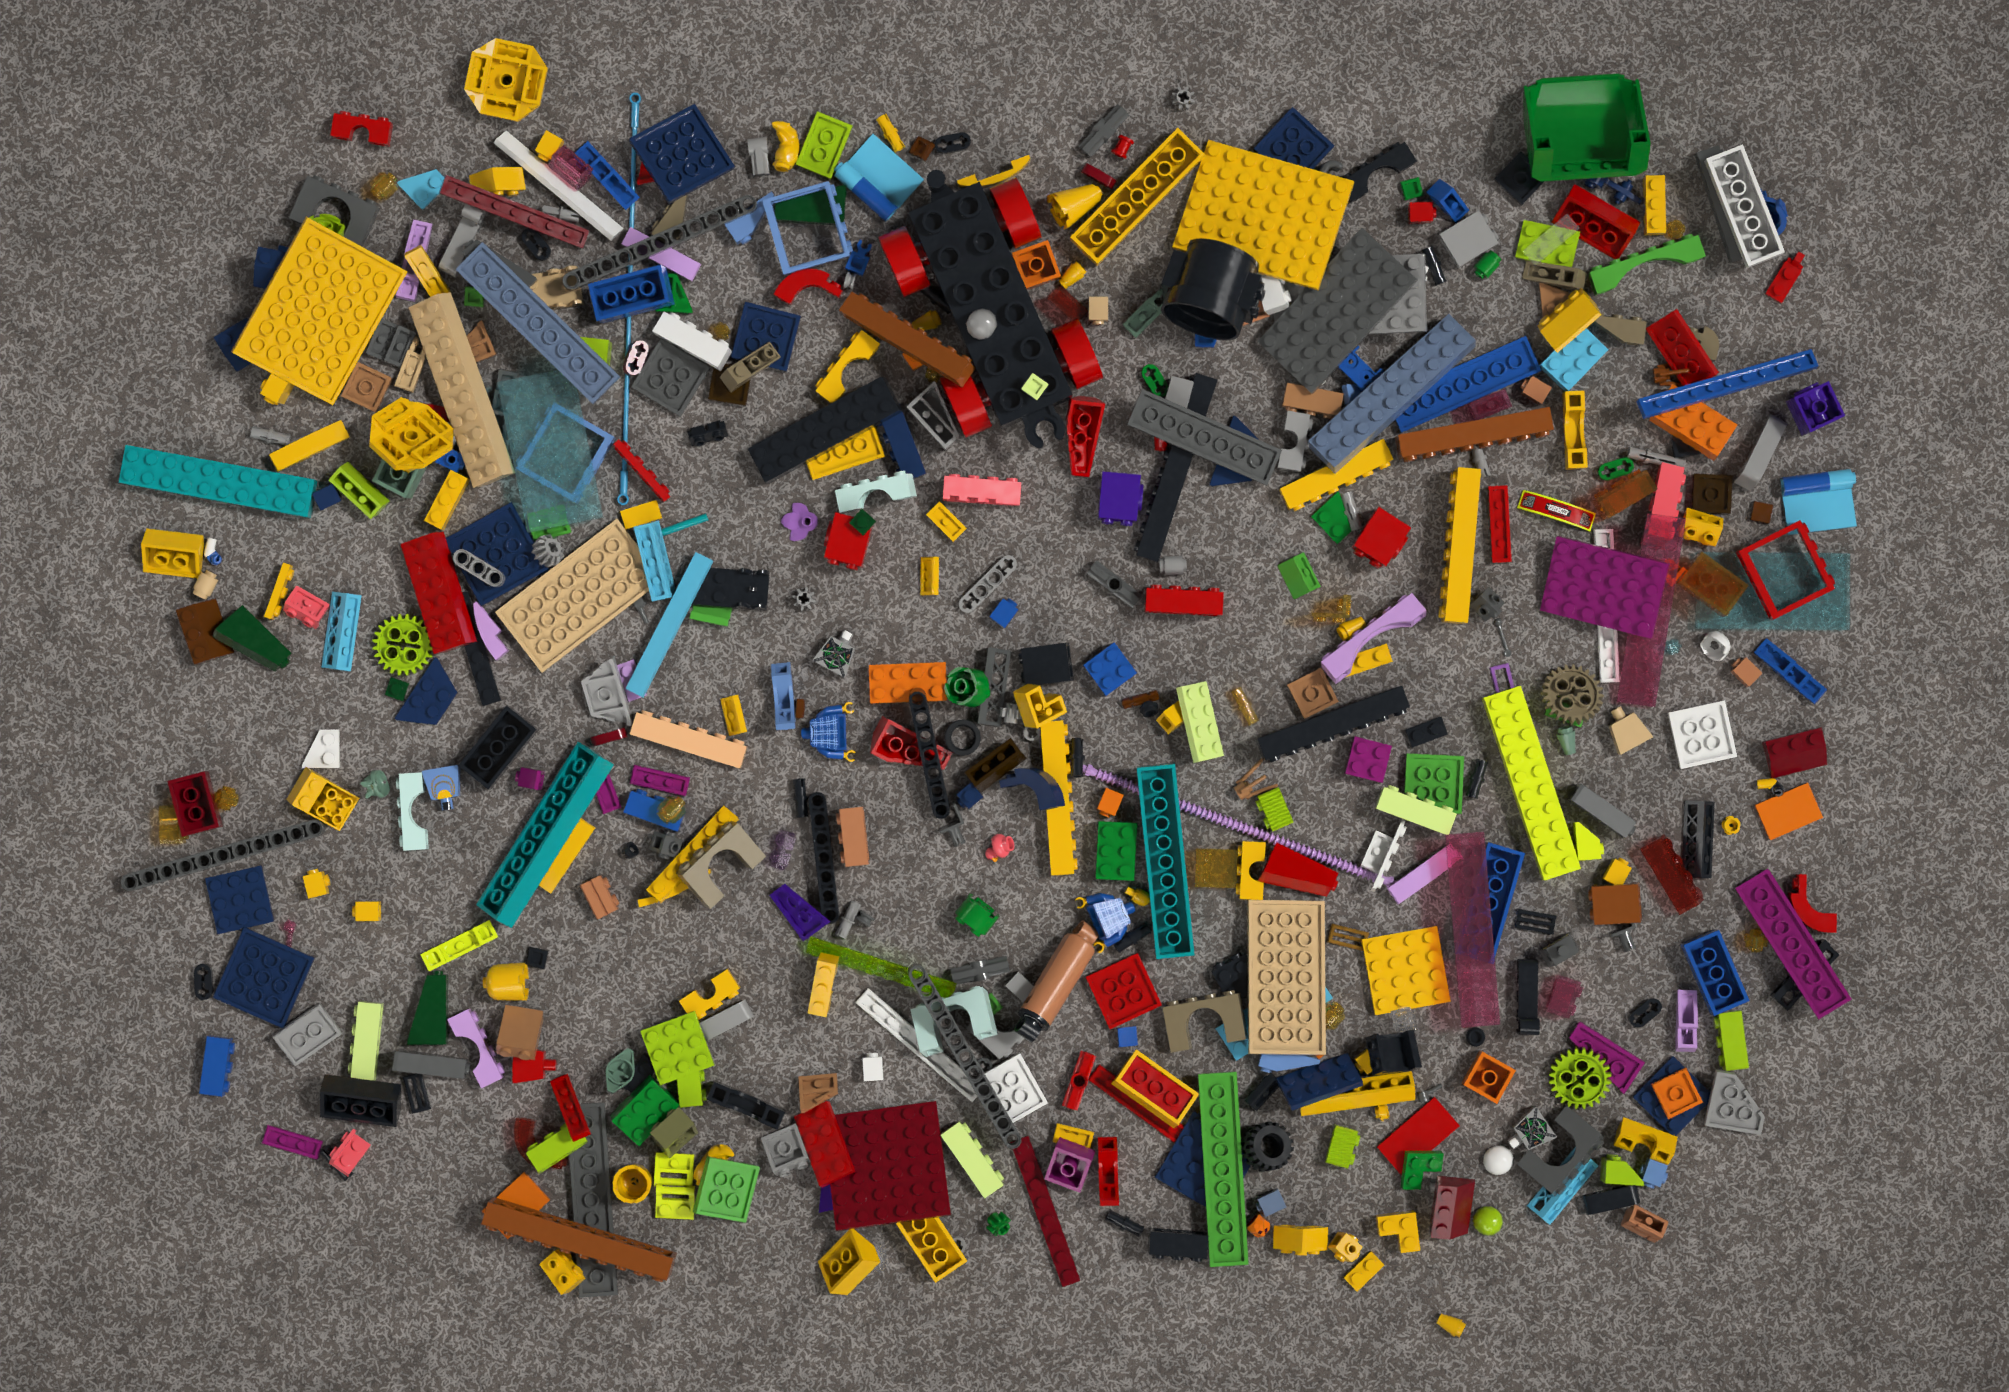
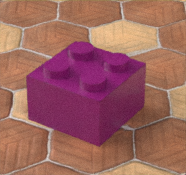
M1353 736L1344 774L1383 783L1392 746Z
M1060 1137L1044 1180L1080 1193L1096 1150Z

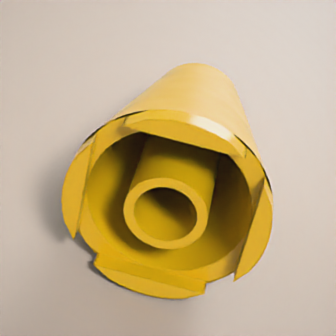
M1089 184L1051 193L1047 196V203L1052 204L1053 208L1050 209V212L1056 223L1060 227L1064 226L1063 229L1065 230L1101 201L1102 191L1099 186Z

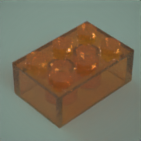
M1638 469L1627 475L1628 480L1624 481V479H1621L1612 484L1610 491L1606 488L1594 495L1595 499L1592 503L1603 521L1658 490L1647 470L1641 472Z
M1702 551L1697 553L1676 583L1721 617H1726L1749 586Z

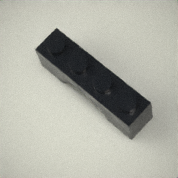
M1399 142L1389 147L1391 151L1386 154L1383 152L1373 157L1374 161L1370 164H1367V162L1357 167L1358 171L1354 174L1349 172L1342 176V178L1354 181L1349 198L1350 204L1368 193V178L1375 170L1390 168L1401 173L1416 164L1417 160L1405 142L1402 144Z
M716 1080L707 1097V1100L741 1112L777 1130L786 1112L785 1109Z

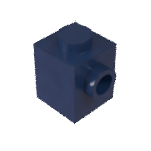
M972 782L956 794L959 797L956 800L963 809L965 807L970 809L984 797Z

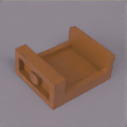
M1639 882L1616 885H1592L1588 895L1589 901L1593 902V909H1590V919L1594 920V925L1641 923L1642 910Z

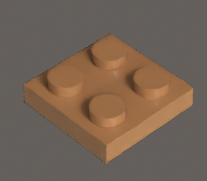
M357 362L341 397L377 413L393 378Z
M1322 668L1287 685L1304 719L1339 702Z

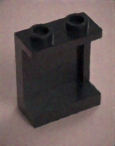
M1069 643L1021 648L1019 662L1023 664L1024 672H1021V679L1025 685L1074 681Z
M1414 1030L1379 1035L1377 1033L1366 1037V1048L1369 1052L1370 1067L1373 1075L1408 1072L1422 1067Z

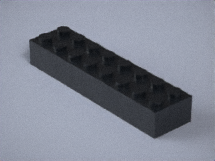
M881 376L748 448V451L764 482L770 484L900 414L903 410L887 379Z
M1398 686L1255 740L1263 761L1268 760V763L1279 760V755L1286 754V756L1298 753V748L1304 747V750L1315 747L1317 746V741L1322 740V743L1334 740V735L1336 734L1345 736L1353 733L1352 729L1358 727V730L1371 726L1370 722L1376 720V723L1388 720V715L1394 714L1395 717L1407 713L1406 709L1410 708L1403 686Z

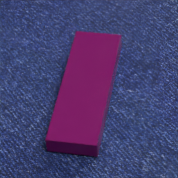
M634 765L630 784L686 796L690 777Z
M267 1125L262 1144L318 1160L323 1141Z

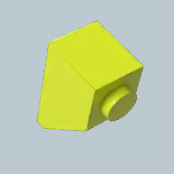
M1573 822L1575 851L1578 861L1601 859V855L1604 854L1603 843H1600V839L1580 822Z

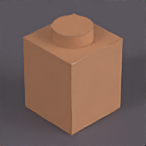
M1531 376L1529 379L1525 378L1520 388L1523 390L1520 394L1541 405L1552 387Z
M1747 657L1737 658L1731 664L1733 668L1730 672L1746 687H1750L1762 674Z

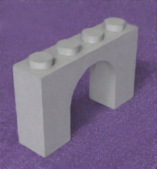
M1019 971L1005 985L1022 1003H1024L1034 987ZM970 1023L966 1029L974 1035L972 1024ZM997 1029V1035L979 1041L999 1059L1004 1057L1006 1059L1013 1051L1011 1047L1015 1043L1019 1045L1024 1038L1014 1030L1001 1031Z

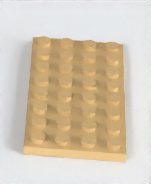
M616 519L495 612L541 673L649 592L639 547L619 520Z
M1248 900V1054L1326 1055L1325 901Z

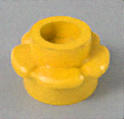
M1733 816L1726 817L1722 821V829L1728 835L1738 833L1740 830L1739 819Z
M1387 1104L1375 1107L1376 1118H1380L1382 1122L1384 1119H1389Z

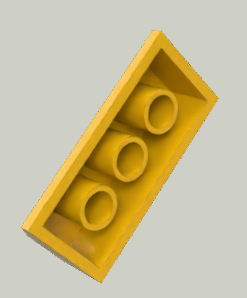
M939 1217L895 1223L935 1283L967 1262Z

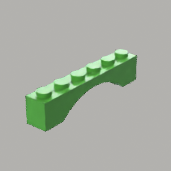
M1688 234L1681 237L1682 241L1675 243L1674 240L1663 243L1664 247L1657 249L1656 246L1645 249L1646 253L1639 255L1638 252L1627 256V260L1620 261L1619 258L1610 261L1609 266L1602 267V265L1591 268L1592 272H1589L1587 275L1594 295L1613 290L1628 271L1642 263L1654 260H1670L1686 265L1705 258L1706 255L1699 235L1693 236Z

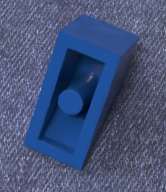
M1441 179L1426 192L1432 201L1456 224L1469 211L1454 188Z

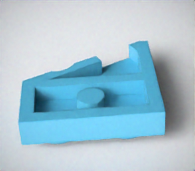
M435 169L400 180L397 184L423 210L439 195L444 177Z

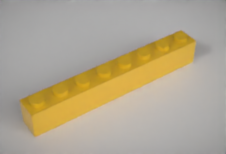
M1063 720L1050 721L1040 727L1043 770L1056 780L1065 801V806L1046 810L1052 876L1074 874V870H1078L1077 858H1073V851L1076 850V839H1072L1071 832L1075 831L1074 820H1070V812H1074L1073 801H1069V793H1072V783L1068 782L1067 774H1071L1070 762L1066 763V755H1069V743H1065L1064 737L1068 736V726L1063 723Z

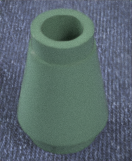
M1563 726L1558 728L1556 735L1564 754L1571 755L1576 753L1575 730H1573V727Z

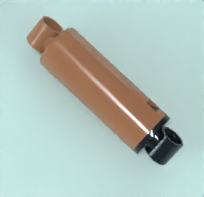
M1081 921L1075 927L1073 933L1064 935L1018 1011L1021 1019L1015 1026L1014 1031L1030 1043L1039 1036L1041 1030L1047 1031L1095 953L1092 944L1096 941L1099 934L1085 921Z

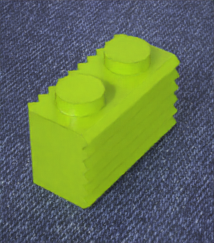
M1279 787L1257 796L1258 800L1255 803L1259 812H1264L1266 818H1263V822L1267 829L1270 828L1273 832L1294 823Z
M1335 1124L1325 1162L1347 1169L1349 1165H1353L1355 1159L1353 1149L1354 1146L1358 1147L1360 1141L1358 1131Z

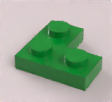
M1405 1151L1400 1187L1403 1190H1421L1423 1172H1441L1444 1153L1442 1151Z

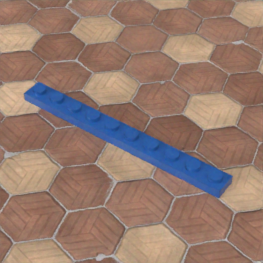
M1812 349L1643 397L1637 400V405L1643 419L1811 371L1817 369L1818 363Z

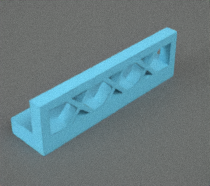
M659 520L635 526L634 531L651 600L657 601L673 597L676 588Z
M332 592L322 668L351 671L361 595ZM338 596L341 597V603H340L339 607H338V605H337V603H338ZM336 617H338V624H337V625H335V618H336ZM335 636V643L333 644L332 638ZM332 655V665H329L330 656Z
M1576 1147L1570 1152V1154L1561 1163V1165L1568 1163L1572 1159ZM1592 1159L1586 1165L1582 1164L1578 1169L1579 1173L1573 1180L1569 1179L1565 1184V1190L1560 1195H1549L1548 1190L1542 1187L1527 1207L1550 1225L1596 1170L1598 1165ZM1540 1200H1544L1545 1205L1538 1211L1534 1206Z

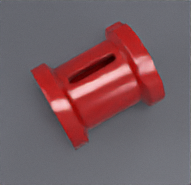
M1119 134V140L1115 148L1111 150V153L1126 159V154L1130 146L1134 144V141Z

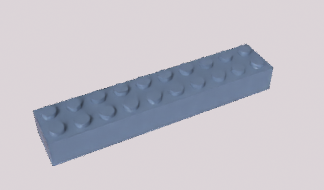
M1448 314L1309 439V448L1336 474L1470 353L1476 346V340Z

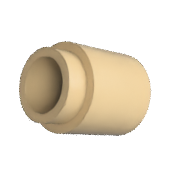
M208 570L205 573L201 572L193 586V594L206 600L208 596H211L218 582L216 579L217 575Z

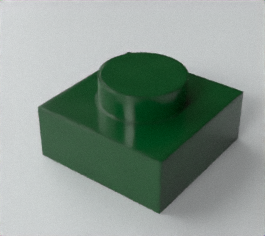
M861 509L849 523L864 536L876 521Z
M391 677L385 695L404 701L410 683Z

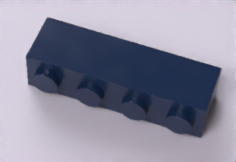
M903 412L879 424V427L883 425L885 433L882 435L886 444L890 443L892 451H889L892 461H897L899 468L896 471H905L906 474H912L913 480L926 475Z

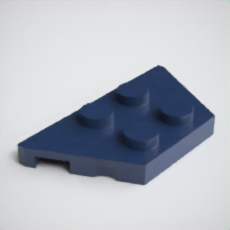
M1233 416L1230 424L1231 428L1258 439L1236 416ZM1216 464L1209 486L1249 482L1252 479Z
M435 657L394 719L433 725L438 724L458 694L438 658Z

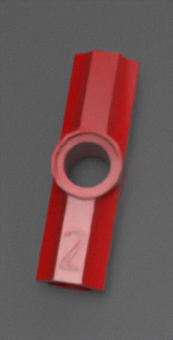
M1080 1051L1062 1106L1078 1111L1096 1055ZM1078 1075L1083 1076L1085 1079L1084 1083L1080 1086L1074 1083V1078Z

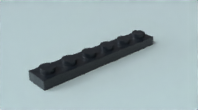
M465 591L462 593L477 642L465 645L464 647L482 706L501 701V697L484 642L477 627L469 592Z

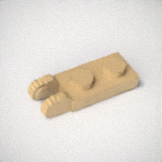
M414 337L410 349L407 350L394 385L412 393L415 390L427 358L423 348L421 354L415 353L416 347L419 344L418 337Z

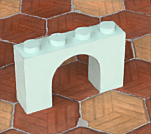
M975 986L970 988V991L956 992L951 997L942 998L949 1012L962 1009L969 1013L974 1035L979 1040L998 1034L988 991L983 987ZM933 1002L931 1010H939L941 1003ZM918 1004L916 1008L910 1009L920 1053L928 1057L943 1052L939 1028L925 1004Z

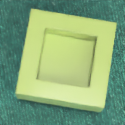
M1032 373L1021 390L1035 400H1038L1049 384Z

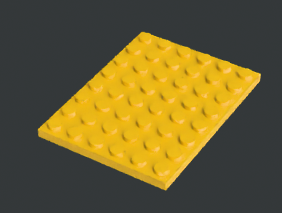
M1208 140L1204 151L1205 157L1201 160L1172 246L1173 249L1186 252L1188 243L1193 239L1204 238L1221 241L1251 255L1259 264V274L1319 291L1354 186V181Z
M306 216L231 352L334 405L406 276L407 271Z

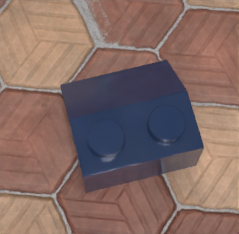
M258 246L254 264V287L267 288L286 252Z
M248 318L241 320L213 337L236 372L251 364V362L231 352L247 324Z

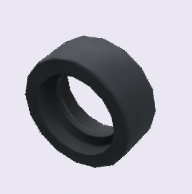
M965 719L956 720L946 729L945 743L954 754L960 756L969 755L979 747L981 735L978 727L973 722ZM960 726L968 727L974 734L972 745L966 749L957 748L952 742V732Z

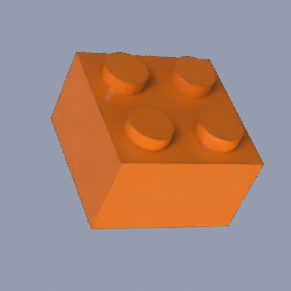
M1048 240L1012 253V257L1027 290L1061 278Z
M1479 1050L1461 1084L1498 1104L1516 1070Z

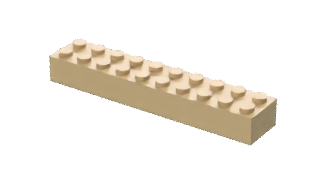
M451 292L436 294L409 307L451 427L454 428L453 433L473 488L491 484L514 474L515 470Z

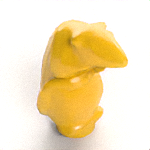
M775 121L772 122V126L776 130L780 144L775 153V162L772 165L777 171L789 172L798 160L799 139L797 131L790 126V123Z
M713 1145L702 1157L693 1173L694 1179L697 1180L696 1185H700L707 1156L726 1160L734 1156V1152L728 1145Z

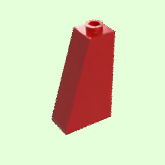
M1276 842L1258 881L1327 897L1330 891H1335L1339 882L1336 880L1339 873Z

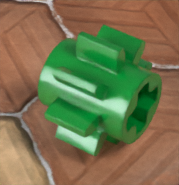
M995 1212L988 1217L987 1223L989 1225L986 1228L994 1236L998 1234L1002 1236L1009 1231L1010 1225L1008 1223L1011 1220L1003 1212L999 1214Z

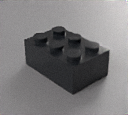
M1149 1228L1148 1253L1155 1259H1164V1256H1171L1172 1260H1183V1257H1187L1191 1261L1202 1262V1259H1207L1209 1235L1207 1232Z

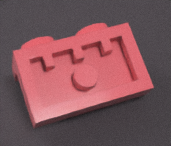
M296 585L285 601L283 611L289 617L302 621L305 626L317 629L330 604Z
M354 1128L350 1133L346 1132L340 1140L343 1143L339 1148L335 1146L329 1155L331 1157L329 1164L347 1177L371 1146V1144L355 1134L356 1130Z

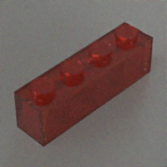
M1665 834L1640 848L1679 915L1698 906L1704 900L1701 890L1693 882L1691 873L1686 871L1682 858L1675 853L1671 840L1666 838Z

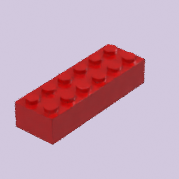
M444 531L430 533L400 544L433 653H445L477 642Z

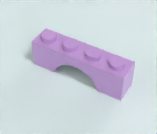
M469 1008L447 1019L456 1037H467L473 1040L479 1048L480 1060L473 1073L480 1087L483 1088L504 1077L503 1073H505L504 1068L500 1062H496L494 1058L496 1052L492 1045L488 1046L485 1040L488 1038L484 1028L480 1029L477 1023L479 1017L475 1010L471 1011Z

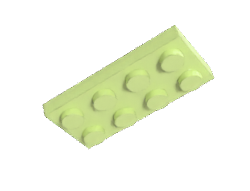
M1207 681L1176 688L1193 763L1224 756Z

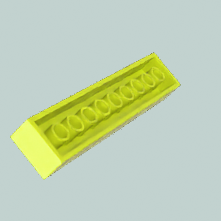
M1521 686L1483 697L1482 701L1541 879L1545 881L1581 869Z

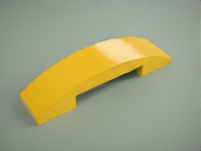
M1027 155L1011 161L1013 168L1011 170L977 181L974 174L957 180V185L963 188L980 182L982 188L998 185L1021 172L1030 162V156Z

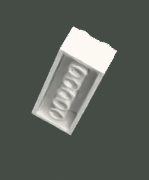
M1743 144L1707 158L1704 162L1746 269L1784 254V248Z

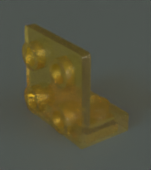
M1342 595L1341 599L1337 600V611H1340V614L1311 612L1309 618H1313V622H1325L1326 619H1333V623H1344L1345 619L1350 618L1351 595Z
M1196 848L1195 887L1236 888L1238 850Z

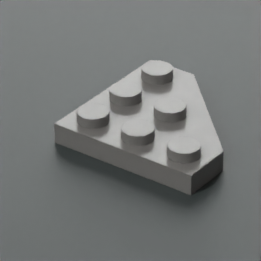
M1716 1069L1703 1124L1709 1127L1761 1135L1765 1116L1735 1072Z

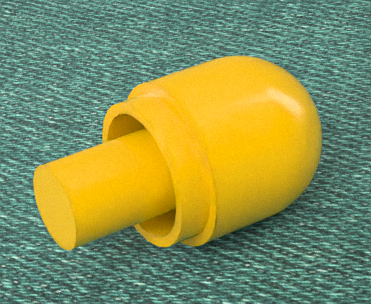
M1130 887L1126 888L1124 893L1131 896V900L1140 906H1146L1150 903L1148 892L1140 888L1135 890Z

